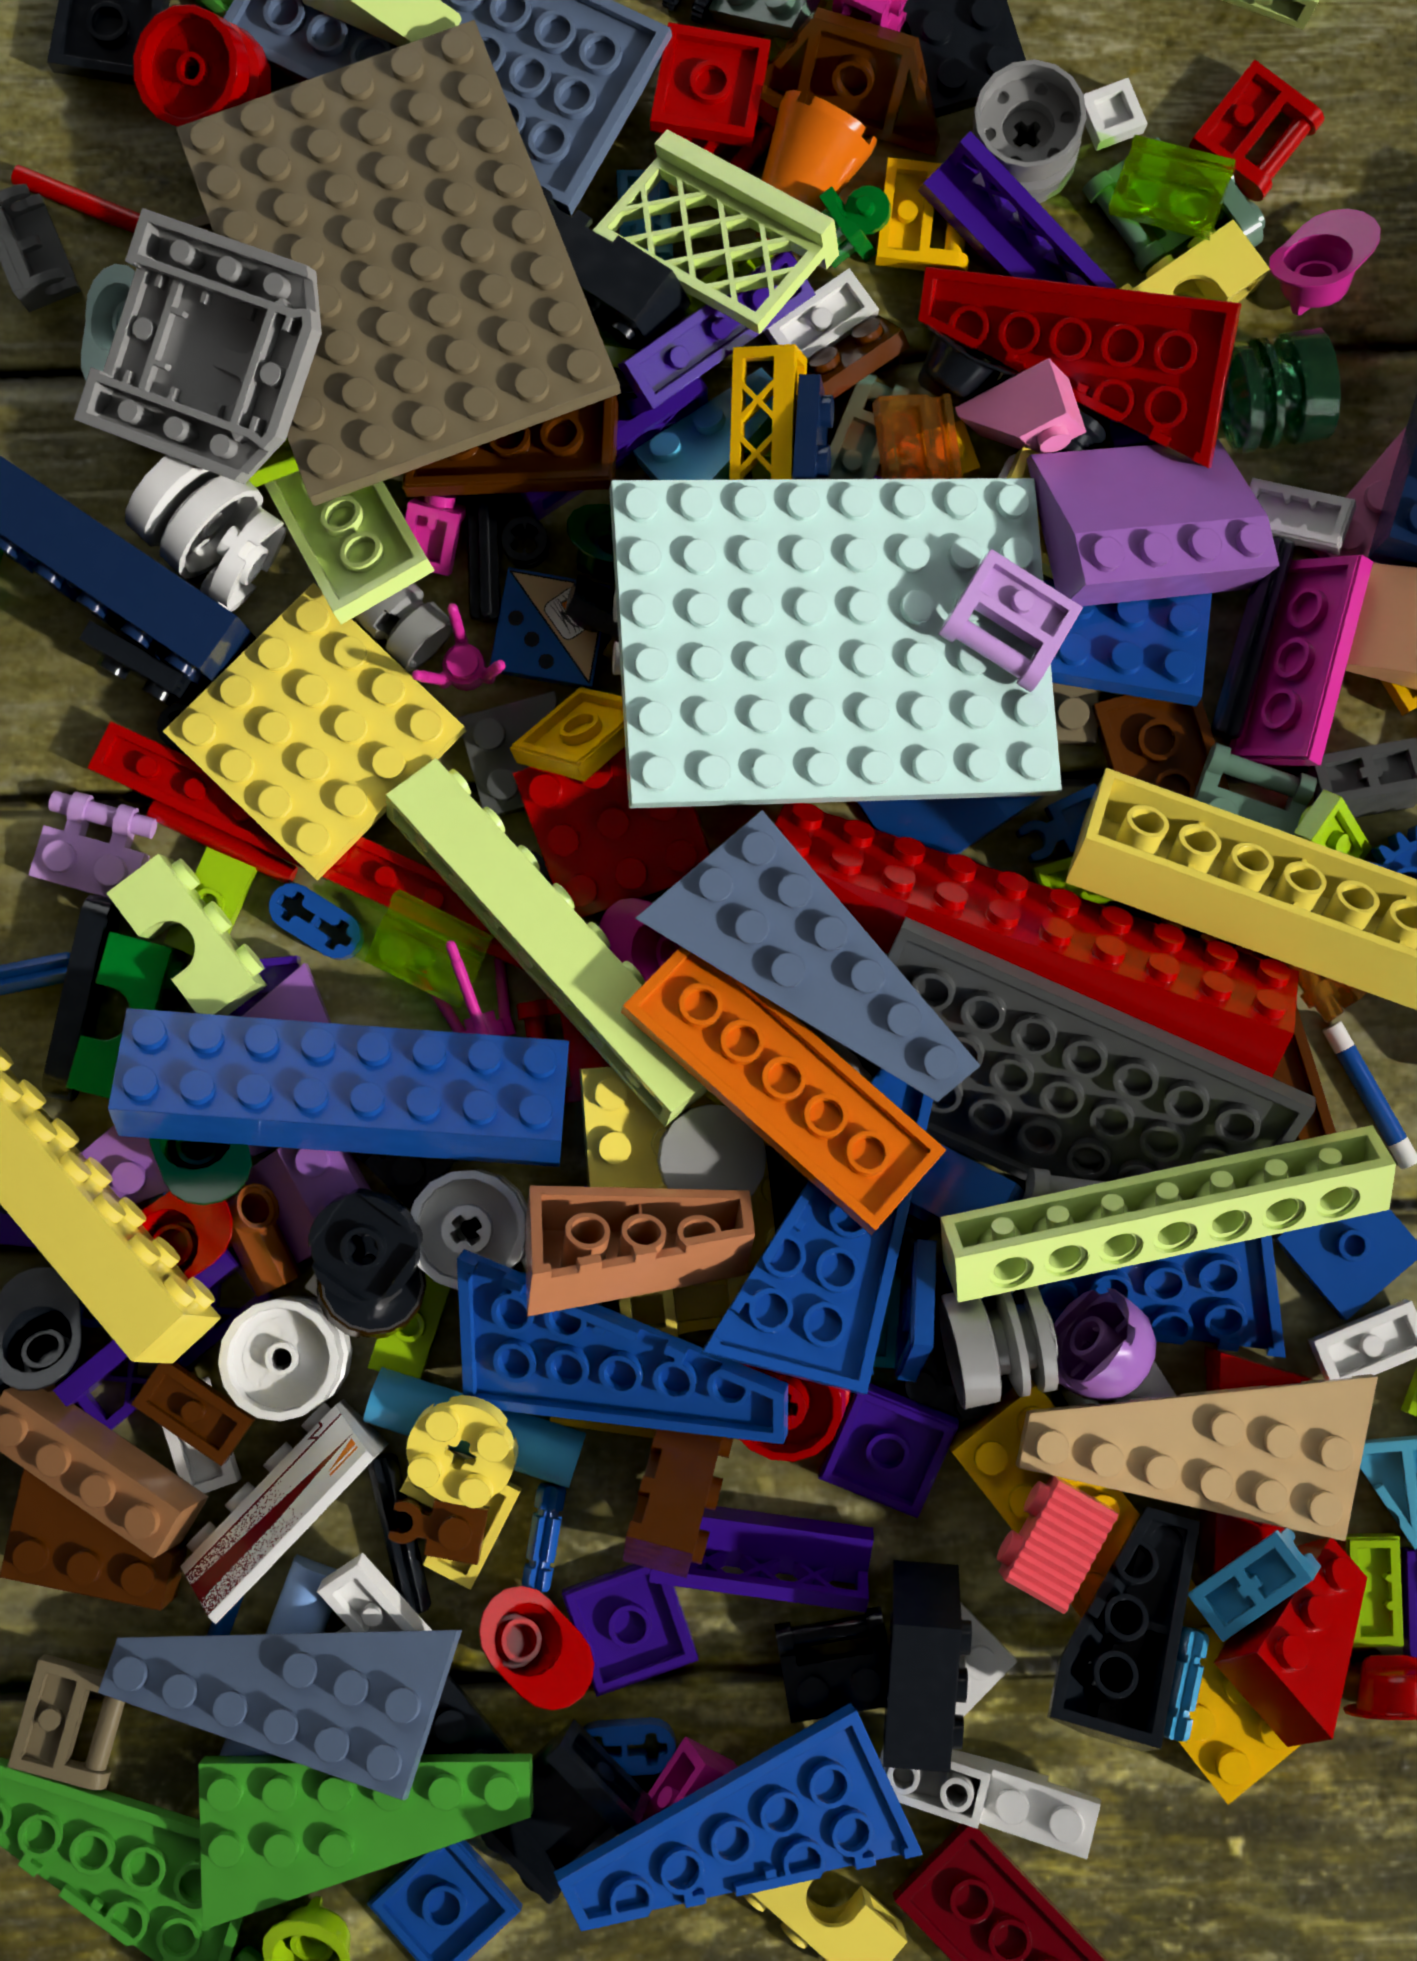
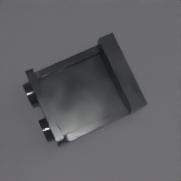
M575 1719L532 1757L534 1809L531 1818L481 1834L485 1845L490 1850L499 1853L519 1874L523 1884L529 1890L536 1892L548 1904L556 1900L561 1893L553 1872L615 1838L618 1834L620 1835L639 1824L651 1799L650 1795Z

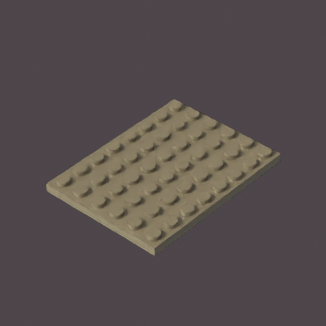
M475 20L176 127L213 233L305 264L317 273L322 335L287 435L308 497L313 506L621 394L620 384Z

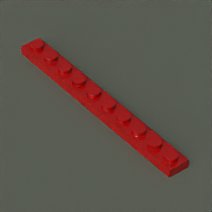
M110 721L87 767L89 770L306 870L190 757ZM361 837L322 876V878L525 971L441 876L427 866Z

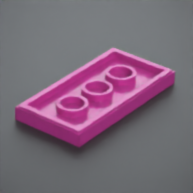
M1362 554L1292 560L1244 729L1239 738L1231 739L1229 745L1231 754L1262 765L1321 766L1373 565L1372 560Z

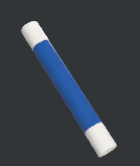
M1338 1021L1323 1029L1322 1031L1399 1167L1406 1169L1416 1164L1417 1153L1342 1021Z

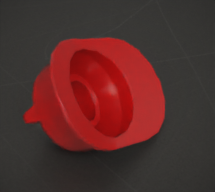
M169 1191L141 1210L147 1219L142 1225L154 1239L159 1236L175 1249L181 1259L176 1265L188 1279L195 1277L213 1265L225 1253L232 1237L233 1218L226 1200L209 1205L190 1204L177 1198Z
M517 1586L504 1589L491 1598L482 1612L479 1626L481 1649L491 1667L523 1699L535 1707L553 1711L570 1707L581 1699L592 1682L594 1671L591 1647L581 1632L558 1610L550 1599L537 1589Z
M1403 1654L1370 1655L1366 1657L1362 1663L1357 1703L1348 1704L1343 1707L1345 1714L1377 1720H1417V1658Z

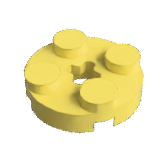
M469 1395L450 1397L448 1402L439 1403L436 1406L432 1404L427 1407L416 1420L408 1437L406 1455L409 1462L407 1470L409 1479L414 1485L423 1488L428 1494L440 1501L465 1505L474 1509L483 1507L489 1502L491 1497L501 1492L506 1486L517 1462L518 1443L516 1436L513 1440L512 1432L506 1425L508 1419L495 1405L484 1399ZM460 1440L466 1441L470 1444L469 1452L476 1457L474 1459L460 1460L450 1451L449 1445L457 1447Z

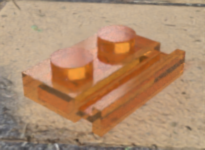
M950 393L942 394L941 397H929L928 394L877 397L872 407L883 479H963Z

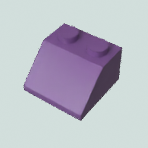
M282 1147L252 1166L248 1180L245 1182V1185L253 1183L265 1185L276 1196L279 1204V1216L276 1223L297 1265L312 1257L311 1246L308 1248V1235L319 1213L333 1200L349 1194L353 1190L359 1188L371 1190L351 1152Z

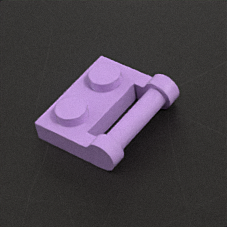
M991 549L983 558L938 634L951 643L955 639L959 640L1017 677V684L1025 690L1032 692L1044 676L1083 607ZM974 610L978 611L1036 648L1037 650L1031 660L970 622L968 619Z

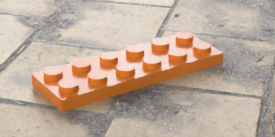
M681 946L622 1006L621 1013L870 1235L878 1229L946 1151L940 1143L792 1013Z

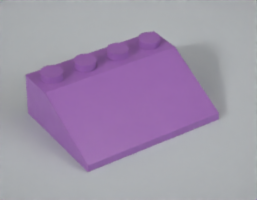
M1219 439L1216 440L1212 466L1209 469L1161 444L1031 454L1027 458L1030 477L1035 479L1037 509L1055 590L1080 606L1247 590L1280 566L1268 515Z

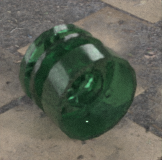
M1313 327L1280 333L1273 345L1267 337L1251 338L1249 343L1243 340L1235 341L1221 412L1222 428L1227 442L1233 451L1239 454L1254 452L1258 446L1266 450L1273 449L1279 444L1282 436L1287 443L1294 445L1329 439L1335 432L1339 420L1341 390L1336 354L1329 336L1323 329Z

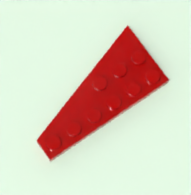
M934 267L925 268L918 321L926 325L928 324L945 335L1003 362L1004 365L1018 372H1023L1049 358L1069 378L1077 402L1148 436L1149 439L1191 458L1208 469L1212 466L1242 303Z

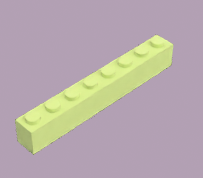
M435 758L386 794L387 817L666 1127L709 1090L621 1013L622 1006L645 983L643 976L629 961L622 963L609 949L610 942L599 926L593 922L586 924L574 911L575 904L571 896L558 883L551 885L539 872V863L531 851L524 845L516 847L506 836L505 826L499 816L491 808L486 806L482 809L470 796V787L462 775L455 769L448 771Z

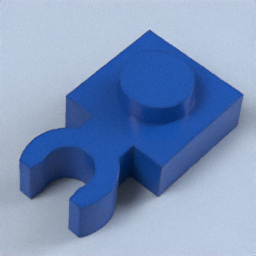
M1095 783L1044 808L1050 822L1045 823L1033 820L1025 823L1017 830L1016 835L1018 838L1024 837L1029 833H1035L1042 839L1041 850L1035 851L1027 857L1030 863L1040 862L1047 858L1059 842H1061L1066 855L1074 853L1086 811L1097 789Z

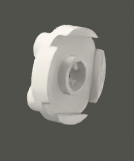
M257 506L248 516L242 531L232 526L223 536L217 547V553L223 558L219 566L214 567L206 576L200 591L231 612L240 607L257 587L251 583L260 570L267 572L273 564L286 535V528L283 526L285 523L260 506Z

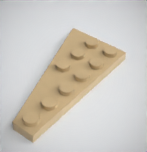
M1367 1374L1344 1379H1319L1301 1381V1383L1261 1385L1180 1394V1396L1152 1399L1147 1397L1129 1399V1401L1096 1405L1090 1403L1027 1410L1015 1465L1025 1470L1346 1541L1378 1376Z

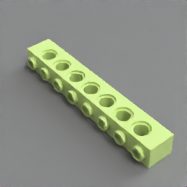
M1370 1125L940 1217L943 1263L956 1300L959 1303L1382 1212L1390 1209L1396 1163L1374 1126Z

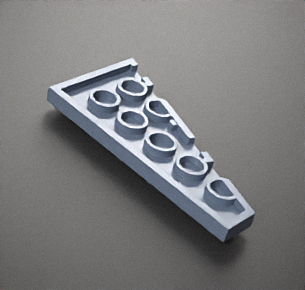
M763 810L635 918L936 1102L940 1101L980 1067V1064Z
M462 1630L117 1638L98 1693L397 1799L405 1800L409 1797Z

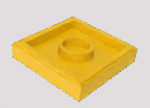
M579 687L512 744L510 750L516 763L585 782L625 747L622 696Z

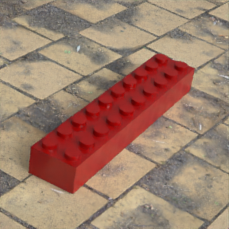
M784 804L776 820V827L885 953L889 952L905 917H908L1271 1078L1294 1035L1299 971L1288 968L1280 961L1261 959L1237 951L1224 942H1210L1183 933L1173 925L1156 924L1132 916L1126 910L1116 906H1102L1079 898L1069 890L1052 889L1028 881L1018 873L1010 871L1001 872L977 864L971 858L964 855H950L924 846L916 839L897 837L873 829L863 821L846 820L825 813L812 804Z

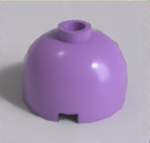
M1107 1288L1108 1292L1101 1295L1094 1290L1084 1292L1068 1304L1054 1323L1055 1333L1058 1337L1057 1364L1059 1384L1085 1399L1112 1401L1125 1397L1147 1377L1155 1359L1157 1342L1149 1318L1133 1302L1112 1288Z

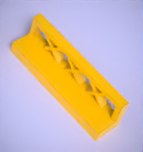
M796 344L733 347L729 480H744V477L759 461L771 473V479H793L799 374H807V358ZM774 361L773 380L756 395L746 385L747 362ZM746 393L753 399L747 407ZM773 396V408L771 410L765 403ZM762 408L772 419V433L755 449L745 438V424ZM746 447L752 454L744 461ZM770 450L771 464L764 458Z

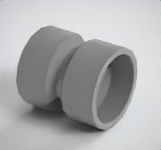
M415 583L354 617L375 640H387L385 649L407 672L419 668L431 659L446 643L453 632L449 617L434 602H422L424 593Z

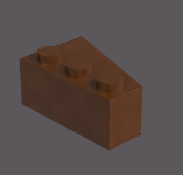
M656 1429L645 1475H643L639 1488V1497L632 1521H630L626 1534L623 1561L687 1578L691 1562L702 1565L710 1531L699 1529L705 1508L713 1511L716 1510L723 1478L713 1476L718 1456L729 1458L734 1438Z
M23 1469L0 1578L161 1611L177 1597L183 1572L180 1566L185 1562L188 1549L186 1545L188 1542L183 1540L180 1544L153 1559L46 1483Z

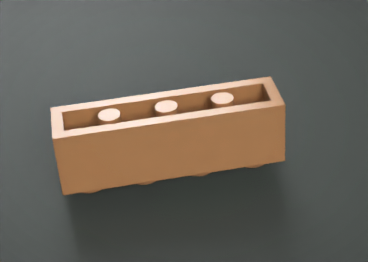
M15 1388L3 1391L0 1397V1452L153 1559L183 1542L208 1498L207 1495L76 1405L72 1404L66 1407L54 1391L47 1392L44 1389L19 1391Z

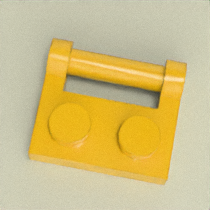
M888 157L883 192L890 201L891 216L885 227L878 233L875 265L925 271L926 267L960 271L968 270L969 257L964 253L966 241L948 222L944 249L930 248L934 207L918 190L943 163Z

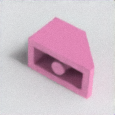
M1049 358L955 407L957 416L979 436L1017 449L1025 446L1039 454L1059 451L1065 448L1072 439L1086 433L1070 380Z

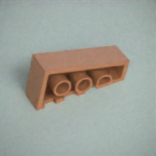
M530 1185L525 1222L527 1317L746 1275L755 1237L750 1190Z

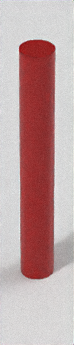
M16 165L11 175L13 185L26 184L32 193L40 194L42 197L131 233L135 232L140 213L24 166Z
M154 800L148 809L147 816L155 818L157 823L211 849L256 868V871L283 884L292 883L297 874L298 867Z

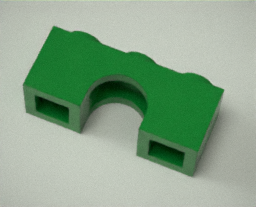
M109 932L95 983L120 991L132 1009L169 1011L173 993L178 994L180 992L171 979L187 967V964L182 962L185 952ZM122 1033L109 1040L80 1035L66 1088L110 1099Z

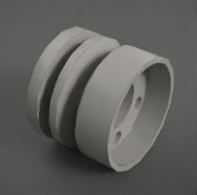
M1036 59L1009 64L995 72L980 90L974 111L973 134L1038 203H1042L1060 193L1073 176L1087 116L1084 94L1073 76L1056 64Z
M1038 1286L1015 1290L1014 1300L1011 1292L992 1295L993 1309L987 1311L981 1298L958 1303L954 1292L937 1296L938 1320L945 1357L957 1399L963 1409L1000 1402L1002 1391L1001 1376L1006 1374L1019 1397L1030 1396L1031 1375L1040 1392L1057 1390L1059 1383L1057 1338L1051 1315L1043 1302Z

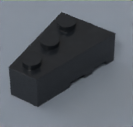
M541 186L596 325L607 329L616 340L628 347H631L634 343L644 347L674 326L692 302L673 270L619 235L613 243L589 229L593 222L591 217L579 209L572 217L558 209L552 200V192Z
M893 1560L892 1611H890L889 1626L891 1634L886 1678L883 1767L950 1772L952 1749L962 1750L964 1717L961 1714H955L956 1702L966 1703L967 1668L959 1667L960 1655H970L972 1642V1621L962 1620L959 1565Z

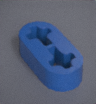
M287 883L278 887L272 894L269 901V913L272 920L279 927L315 950L335 960H347L354 957L361 950L364 943V931L361 924L353 916L309 888L298 883ZM301 894L304 895L302 906L315 914L310 923L298 916H293L288 922L285 919L288 910L282 906L283 902L287 897L296 900ZM323 921L337 928H340L344 922L348 923L349 926L346 933L352 938L350 944L347 947L338 944L332 950L329 947L332 938L319 930Z
M660 1718L597 1720L583 1726L592 1737H602L604 1746H622V1749L608 1750L606 1752L630 1776L661 1773L676 1751L675 1733L671 1726ZM655 1733L659 1743H667V1747L659 1748L657 1758H648L647 1751L643 1748L628 1749V1745H641L645 1743L646 1734Z

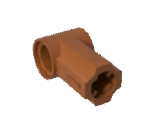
M253 1183L240 1188L236 1194L227 1198L226 1202L229 1205L233 1218L232 1237L229 1243L232 1244L256 1296L264 1295L302 1275L276 1223L279 1216V1204L274 1193L265 1185ZM241 1207L246 1212L247 1219L244 1217Z

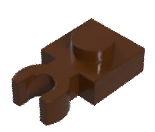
M401 1498L394 1503L393 1510L410 1514L413 1525L410 1529L406 1530L392 1527L388 1538L399 1544L410 1543L417 1537L427 1539L424 1555L478 1565L490 1507L483 1506L474 1509L465 1505L443 1502L435 1498L432 1512L425 1511L422 1505L414 1499Z

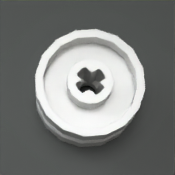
M166 455L144 476L133 492L126 508L125 523L150 547L160 546V556L184 579L196 578L212 570L221 562L223 557L217 553V547L221 539L232 526L242 531L244 523L251 512L257 506L262 508L264 497L249 481L242 484Z
M484 1169L453 1171L430 1182L414 1200L410 1212L423 1233L418 1267L436 1283L457 1290V1257L464 1249L514 1269L525 1256L527 1203L521 1191L504 1176ZM477 1218L480 1221L482 1228L476 1231L479 1234L478 1237L471 1238L464 1233L463 1223L465 1220Z
M291 1294L252 1305L236 1317L222 1338L218 1366L223 1387L238 1407L256 1418L281 1422L304 1416L338 1393L350 1372L353 1348L350 1336L344 1334L327 1320L318 1304L317 1298ZM288 1350L292 1360L284 1364L281 1360L280 1352Z

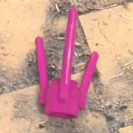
M455 603L449 604L447 610L455 637V645L449 648L444 655L442 662L443 671L437 673L426 670H414L412 678L416 681L436 684L441 689H446L452 685L458 690L463 691L474 690L481 686L483 682L486 684L494 683L495 676L505 669V662L498 660L490 666H486L480 651L468 642L458 606Z
M452 940L447 941L446 949L471 1017L463 1020L466 1030L429 970L424 967L419 970V975L453 1032L499 1036L516 1034L510 1014L508 981L504 961L497 958L494 960L499 1019L497 1020L494 1010L485 1013L481 1012L457 945Z

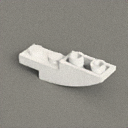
M882 1749V1753H881V1757H880V1762H881L882 1766H883V1749ZM953 1749L950 1772L883 1767L899 1803L978 1829L980 1823L1084 1859L1088 1858L1101 1806V1799L1048 1782L1049 1776Z

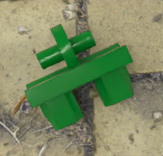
M868 185L854 190L848 197L846 204H844L831 186L819 196L826 206V209L821 213L835 221L839 256L831 265L833 268H836L855 252H858L864 262H866L876 254L875 248L866 235L882 230L888 223L891 216L890 201L880 188Z

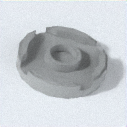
M704 1104L688 1108L672 1121L660 1139L657 1162L662 1181L668 1189L750 1190V1196H752L764 1177L767 1154L763 1139L727 1106Z

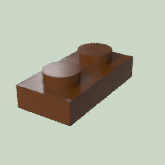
M878 315L856 325L849 336L833 347L821 349L812 355L807 364V374H821L825 395H833L836 398L910 346L903 329Z
M177 1362L173 1364L159 1363L131 1404L220 1466L228 1461L256 1419V1417L238 1407L233 1400Z

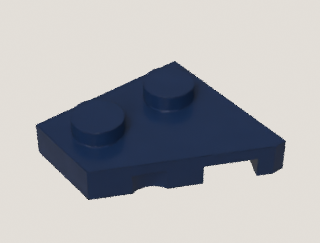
M799 374L793 479H823L830 477L831 448L828 442L830 429L833 428L834 397L833 395H825L821 374Z

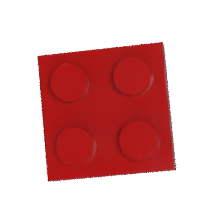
M668 22L672 37L662 53L650 118V131L664 133L668 129L679 136L753 148L771 40Z

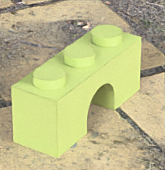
M157 854L106 894L140 937L155 939L172 926H185L194 939V956L190 964L171 980L196 1013L228 1016L267 986L259 975L265 968L248 945L244 943L238 947L227 930L232 927V923L222 909L214 901L206 904L195 890L200 881L192 869L181 858L174 862L171 858Z

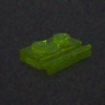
M1134 134L1132 147L1128 157L1125 159L1109 204V214L1210 241L1229 182L1235 171L1236 160Z
M399 889L391 897L390 906L382 918L364 961L460 1008L465 1001L451 965L446 943L449 940L456 943L470 982L473 985L494 936Z

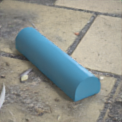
M382 1367L370 1393L363 1422L409 1436L416 1420L427 1407L432 1404L436 1406L439 1403L448 1402L450 1397L463 1395V1393ZM502 1411L508 1419L506 1425L512 1432L513 1440L516 1436L518 1443V1458L514 1471L569 1488L586 1433L529 1414ZM460 1440L457 1447L449 1445V1449L473 1458L476 1457L469 1452L470 1444L466 1441Z

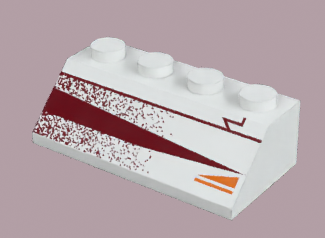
M344 1399L332 1409L324 1402L301 1425L308 1434L294 1448L285 1442L266 1461L263 1466L270 1472L256 1488L248 1481L225 1504V1507L231 1514L217 1528L211 1522H208L186 1545L193 1553L180 1567L206 1615L215 1624L251 1589L389 1444L369 1423L363 1422V1418Z

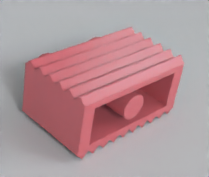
M1050 1475L1046 1484L1038 1481L1031 1489L1024 1504V1511L1029 1513L1019 1534L1011 1530L1002 1542L997 1554V1561L1002 1563L998 1572L1006 1582L1065 1614L1068 1611L1069 1604L1074 1600L1075 1594L1079 1591L1080 1584L1084 1581L1085 1575L1090 1571L1091 1564L1095 1561L1102 1544L1106 1541L1107 1534L1112 1530L1113 1524L1117 1521L1118 1513L1107 1504L1065 1480Z

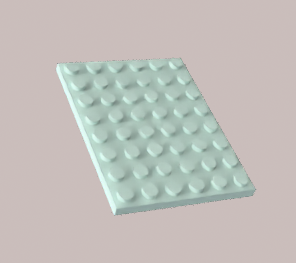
M1034 478L611 481L609 491L629 808L1052 796L1062 791L1051 664L1035 689L1029 692L1017 684L1018 678L959 640L955 639L951 643L938 634L983 558L991 549L1043 581ZM976 610L972 612L968 619L1030 660L1037 650Z

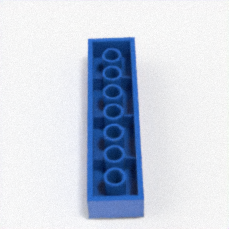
M127 1008L108 1111L118 1136L560 1167L569 1041Z

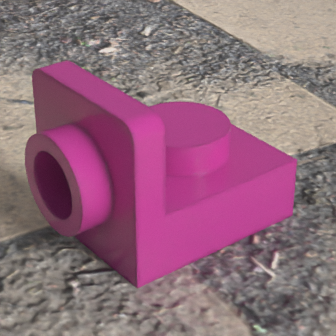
M455 495L414 497L408 502L405 520L435 570L433 573L449 576L453 571L461 522L467 517L466 506L455 503Z

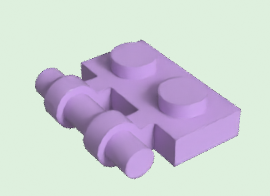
M54 791L49 799L48 808L52 812L66 815L67 822L64 831L43 825L28 876L109 898L106 894L109 890L149 861V855L132 850L131 845L134 835L153 838L157 829L156 819L139 814L138 808L120 804L116 808L95 802L93 795L75 791L73 795ZM90 822L112 828V836L109 843L85 837Z

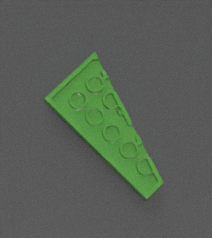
M532 1753L422 1754L409 1797L405 1800L397 1799L276 1755L204 1756L198 1764L202 1931L531 1818L534 1809Z
M0 1757V1846L20 1860L18 1863L20 1868L33 1877L37 1874L61 1891L58 1895L126 1947L134 1945L154 1961L232 1960L245 1916L202 1931L199 1819L111 1791L90 1790L7 1767L9 1759Z

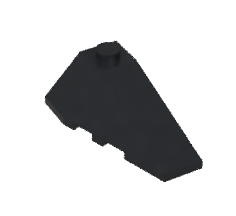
M1148 1506L1142 1510L1058 1659L1047 1718L1087 1736L1141 1752L1161 1749L1200 1521Z

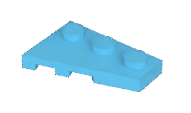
M761 367L747 376L746 385L758 395L773 379ZM732 387L633 451L638 465L651 480H729ZM746 393L747 407L753 399ZM773 396L765 403L771 410L773 408ZM762 408L745 424V438L755 449L772 433V419ZM745 447L744 453H745V454L751 453V452Z

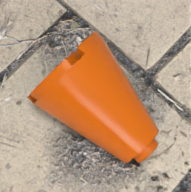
M789 90L786 91L780 103L761 180L822 212L826 209V206L819 196L831 186L839 195L871 156L877 139L875 136H872L865 141L862 135L866 127L837 106L814 96L811 104L807 105L797 101L801 91ZM757 232L755 237L761 239L760 233Z

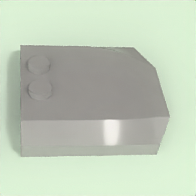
M142 208L125 262L137 268L103 372L92 367L90 368L74 420L245 484L286 441L322 335L317 273L305 264Z

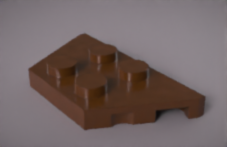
M817 7L769 62L762 93V99L769 105L779 108L786 91H801L797 99L798 102L810 105L814 96L826 100L860 121L866 127L864 135L875 136L877 139L935 156L940 142V134L918 37Z

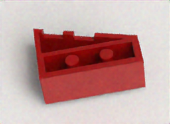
M1328 1537L1296 1546L1303 1555L1312 1553L1321 1565L1315 1578L1231 1636L1213 1662L1287 1747L1333 1740L1368 1578L1334 1539Z

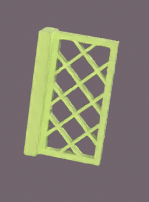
M667 129L654 143L657 153L656 159L592 231L613 243L619 235L616 233V230L623 222L644 218L646 233L627 237L619 236L672 269L686 293L760 334L817 266L827 270L839 256L835 221L831 217ZM661 179L678 188L679 196L649 201L648 194ZM710 205L719 211L718 219L689 224L688 209ZM681 211L683 226L653 231L652 216ZM751 228L760 233V242L730 247L728 232ZM722 234L724 249L693 255L691 239ZM685 241L687 256L663 260L656 256V246ZM793 251L802 256L794 267L772 271L770 255ZM764 256L766 272L735 278L733 262ZM722 264L727 266L728 280L706 284L697 279V269ZM766 287L769 289V297L756 312L738 302L737 293Z

